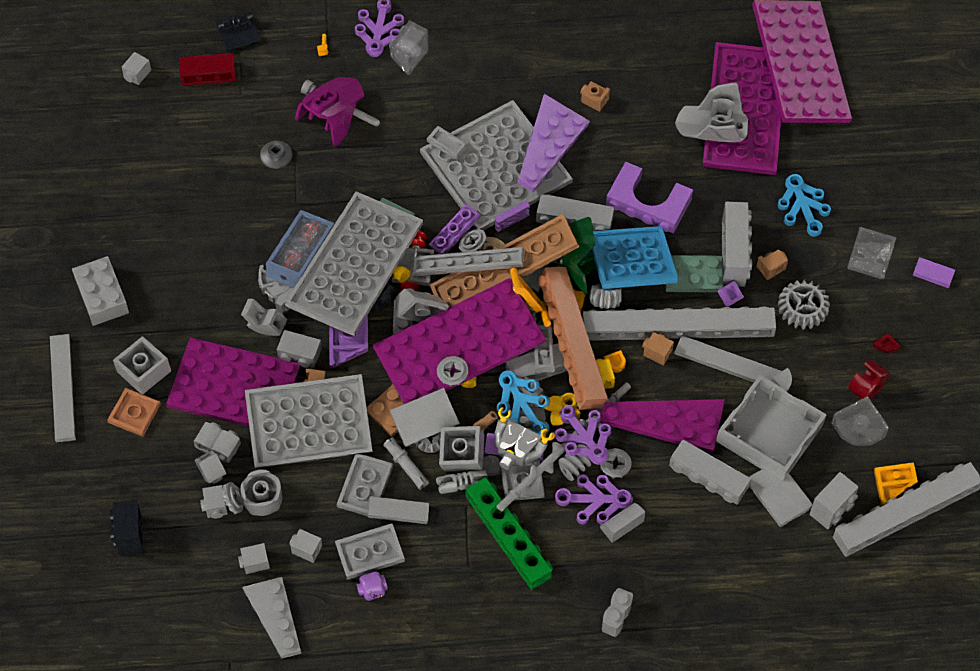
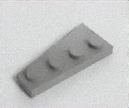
M282 577L242 587L281 659L301 654Z

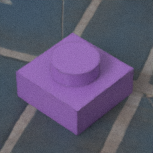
M735 281L717 291L726 307L744 297Z

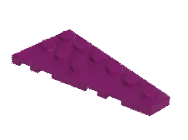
M725 399L605 402L602 407L599 423L675 444H680L682 440H685L702 451L712 454Z

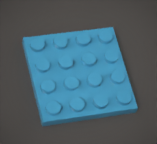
M662 227L593 231L595 246L591 250L594 255L602 289L677 283L678 276Z

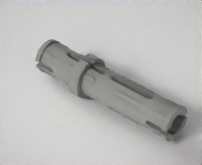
M393 437L390 440L388 439L384 443V447L391 453L395 463H399L419 490L422 489V486L423 488L426 487L429 481L407 456L408 452L405 449L403 450Z

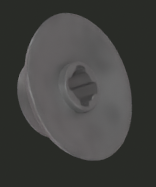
M271 141L264 145L260 152L262 163L274 169L285 167L293 157L291 147L283 141Z

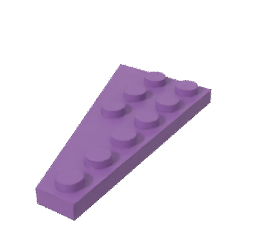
M544 94L518 184L534 192L588 127L590 121Z

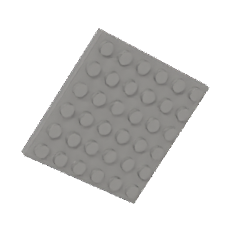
M514 100L451 132L452 135L467 143L466 150L457 160L432 144H428L420 149L421 155L458 206L462 208L467 204L480 214L481 217L473 224L475 229L484 231L495 225V217L526 201L529 205H532L540 200L541 194L550 195L571 184L573 180L559 161L534 192L518 184L534 127Z

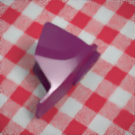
M335 78L310 92L298 104L295 119L298 121L308 111H310V120L314 114L319 118L327 119L325 130L331 129L332 143L334 146H338L348 134L356 103L364 97L362 86L354 78Z

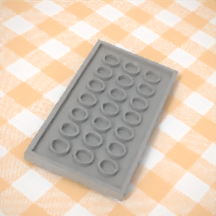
M355 192L285 301V306L355 336L423 225V220L359 192Z

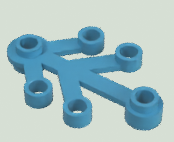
M792 174L786 179L785 185L787 190L783 198L778 201V208L784 211L788 209L789 200L793 193H795L797 198L790 212L785 215L784 223L788 226L794 225L796 215L801 208L808 223V234L813 237L821 234L823 226L820 221L814 219L809 206L819 210V214L824 217L830 214L831 207L828 204L817 202L821 201L824 197L822 189H816L804 184V180L800 175ZM803 191L811 194L813 199L804 196Z
M510 370L502 372L499 377V383L503 388L501 402L497 404L498 412L502 404L506 406L502 413L509 411L510 393H512L514 404L512 416L509 420H514L519 424L522 408L532 424V431L541 435L543 429H548L547 435L549 432L548 423L539 421L528 402L535 403L539 407H547L550 403L549 397L546 395L535 396L521 393L518 386L526 387L529 391H536L539 388V382L536 379L526 380L518 378L516 373ZM507 377L510 378V382L508 384L506 383ZM531 382L535 383V387L533 389L531 388ZM542 398L545 399L544 405L541 403ZM538 425L541 427L540 432L537 431Z

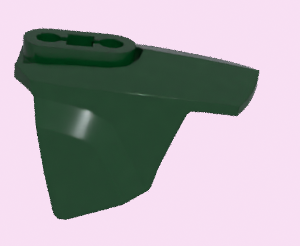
M590 217L569 224L579 247L556 259L561 267H566L570 277L586 295L589 294L586 277L597 268L591 250L595 246V238Z

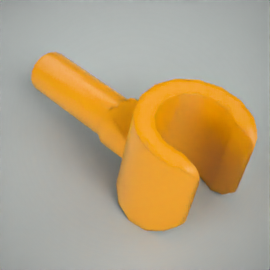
M322 34V45L317 46L319 56L328 54L326 34Z

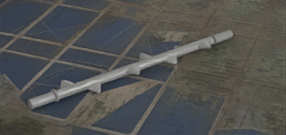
M625 383L615 393H612L606 402H619V399L631 389V386ZM601 407L600 409H597V411L600 412V415H601L602 407ZM589 418L586 421L580 419L579 422L587 431L590 422ZM554 441L552 443V453L538 467L532 465L530 474L516 488L509 491V494L497 505V508L503 511L520 494L525 496L528 486L544 471L553 473V462L565 452V445L568 441H564L562 444Z

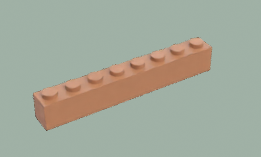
M545 267L539 276L538 282L542 288L543 298L549 310V318L554 326V334L559 342V350L564 358V366L568 371L569 382L573 387L575 401L578 403L579 410L600 409L608 398L566 267Z

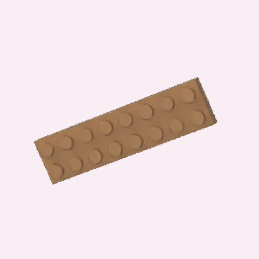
M562 214L498 249L524 248V267H516L518 274L524 277L577 249L579 245L566 217ZM511 268L451 273L430 284V287L435 296H439L448 304V307H451L508 278L512 281Z

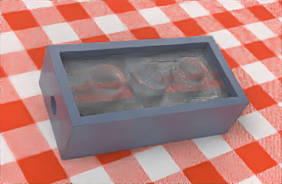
M300 210L266 262V277L294 288L335 223Z

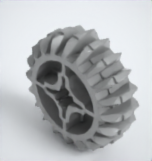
M805 279L802 281V284L798 281L794 285L790 283L788 288L785 287L779 295V314H783V320L788 319V325L794 323L795 328L798 325L803 330L806 326L810 329L813 328V325L818 327L820 321L823 322L829 313L830 302H828V295H825V289L819 290L820 286H813V281L806 284ZM812 299L816 301L818 308L815 306L816 304L812 302ZM789 301L796 308L795 310L790 306Z

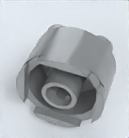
M256 470L249 473L241 484L243 503L251 515L266 516L279 510L283 496L278 477L267 470Z

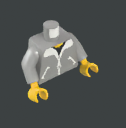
M504 407L500 408L498 414L501 419L498 420L495 430V446L498 448V455L503 457L499 465L509 470L513 463L518 466H524L525 463L539 459L548 446L547 442L553 440L555 434L551 433L547 438L546 432L548 429H543L541 435L511 420L507 422L506 419L511 416L512 412L509 409L508 415L503 416L502 411Z

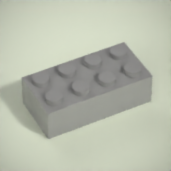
M725 202L722 217L723 286L735 281L737 286L745 287L746 279H750V270H752V259H750L752 252V242H750L752 226L749 225L752 212L748 210V202Z

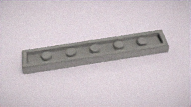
M523 247L415 256L412 273L414 276L524 267L525 250Z
M70 335L50 336L55 441L76 440Z
M682 335L675 350V354L751 382H755L759 375L772 381L774 376L782 372Z

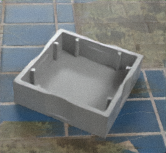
M759 375L745 394L742 403L733 410L719 429L716 442L760 469H765L779 479L784 480L822 428L826 414L805 401L793 397L782 387Z

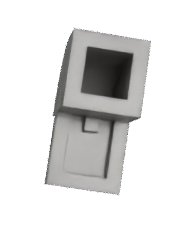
M254 299L247 300L241 314L248 321L247 326L250 329L268 336L281 335L287 321L277 309H264Z

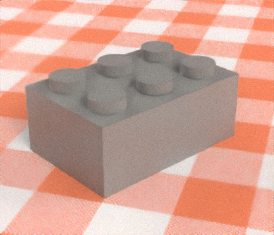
M108 256L72 268L75 281L93 326L129 313Z

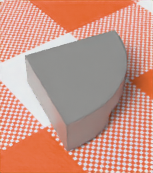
M788 368L772 378V382L782 387L786 392L789 391L792 383V375Z

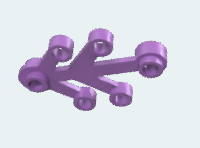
M379 0L377 2L379 13L376 25L369 18L367 10L363 9L358 12V19L364 22L374 34L372 40L366 33V28L363 24L355 26V34L360 36L367 44L366 52L371 57L380 56L386 45L401 38L400 30L394 29L404 24V17L401 14H396L393 17V21L384 25L385 16L391 11L390 0ZM390 31V36L380 40L382 35Z
M571 406L563 407L560 411L562 422L571 424L578 433V435L569 434L562 428L555 431V438L558 442L568 441L565 445L566 454L569 456L580 455L589 457L597 465L605 463L608 458V450L605 448L608 436L611 434L610 425L602 424L599 426L600 437L596 445L593 437L597 424L601 420L600 412L592 410L589 413L590 422L586 431L576 418L575 409ZM575 443L586 444L589 449L579 448Z
M584 474L578 476L577 485L580 488H585L591 494H571L565 488L559 489L555 494V501L560 506H566L569 503H591L584 511H580L577 514V522L582 525L586 524L589 517L604 503H612L605 511L597 514V522L602 525L619 508L625 509L630 506L633 498L627 490H618L606 475L598 476L596 484L599 488H605L611 495H604ZM584 479L586 483H580L579 480ZM603 479L606 481V483L601 484L599 480ZM565 497L567 500L561 501L559 498ZM624 498L626 501L620 502L619 499ZM584 515L586 519L581 520L579 517ZM600 516H605L606 519H605V520H601L599 517H600Z

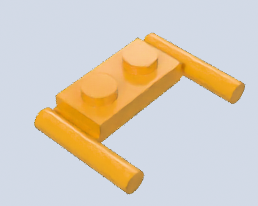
M511 268L510 274L514 285L513 290L516 294L521 295L524 298L523 300L536 313L540 311L543 325L549 327L551 321L545 302L540 301L539 297L518 274L517 269Z

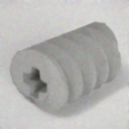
M579 443L577 445L579 448L589 449L586 444ZM565 454L564 458H560L558 461L560 470L570 481L574 480L572 474L575 476L580 475L578 469L583 472L585 471L584 464L588 467L591 466L589 457L580 455L569 456Z

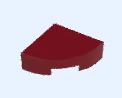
M889 333L873 344L875 349L885 353L895 352L901 347Z

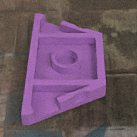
M368 314L355 336L329 326L330 368L337 367L368 352Z

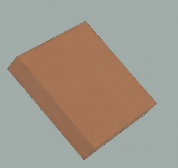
M125 388L107 421L112 425L143 437L161 403Z

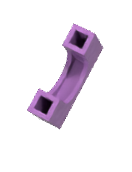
M625 162L607 194L606 205L614 207V210L626 213L629 217H635L649 225L660 226L663 228V231L674 234L692 200L693 189L676 183L665 202L656 206L645 205L634 196V191L641 180L642 168Z

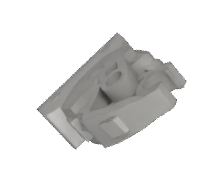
M260 265L259 287L262 293L267 294L269 300L276 304V309L284 315L290 309L285 306V301L294 288L266 277V270H264L263 265Z

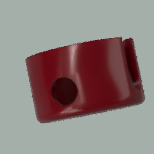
M869 359L864 364L867 368L864 375L862 376L857 372L848 386L852 393L866 403L870 402L880 392L890 376L889 371L873 359Z

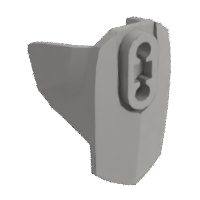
M738 84L718 85L709 90L699 106H684L675 122L681 135L718 142H742L747 137L748 118L742 111Z

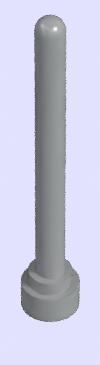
M306 80L301 88V93L308 95L317 86H315L314 82ZM357 108L354 109V116L374 126H379L380 121Z

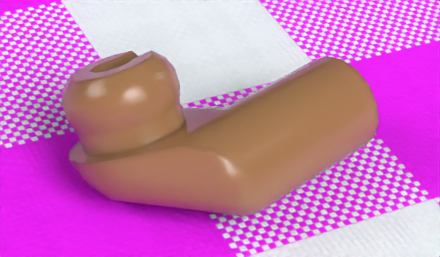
M491 411L484 418L474 423L473 426H480L484 432L498 416L494 411Z

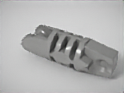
M486 470L468 471V473L462 472L457 473V475L450 474L437 477L436 483L439 486V492L444 494L456 492L458 489L460 491L467 489L485 477L488 480Z

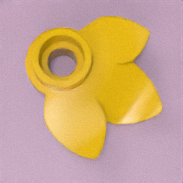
M565 393L561 397L552 396L549 398V405L543 407L552 412L550 420L553 426L564 424L561 420L560 411L565 406L573 407L576 411V418L578 420L580 418V411L577 408L578 403L575 401L574 394ZM570 401L572 402V405H567L565 403Z

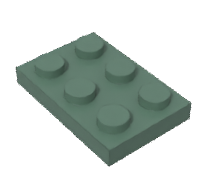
M671 255L678 281L677 283L666 284V292H717L723 287L722 256Z

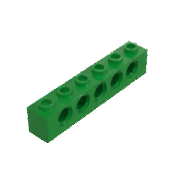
M485 477L466 489V498L530 590H533L551 579L552 565L540 555L542 554L537 544L533 545L528 531L525 528L522 529L518 524L519 519L514 512L511 513L508 506L503 511L497 508V505L504 498L499 497L494 483H489ZM486 499H490L493 502L490 504H486L483 501ZM496 515H502L503 518H502V519H496L494 516H496ZM507 530H512L515 533L512 535H508L505 532ZM524 546L526 549L520 551L516 547ZM534 561L537 565L529 566L527 563Z

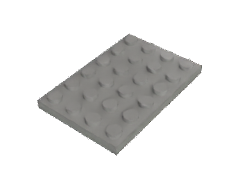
M362 374L245 390L255 468L372 452Z

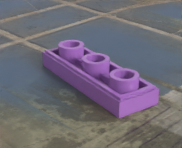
M465 204L429 243V246L438 254H447L481 217L480 214Z

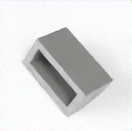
M633 503L603 523L600 529L613 543L644 522L645 511L638 504Z

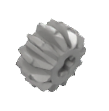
M599 283L592 286L590 290V303L601 309H614L620 306L622 298L621 288L602 289V285Z

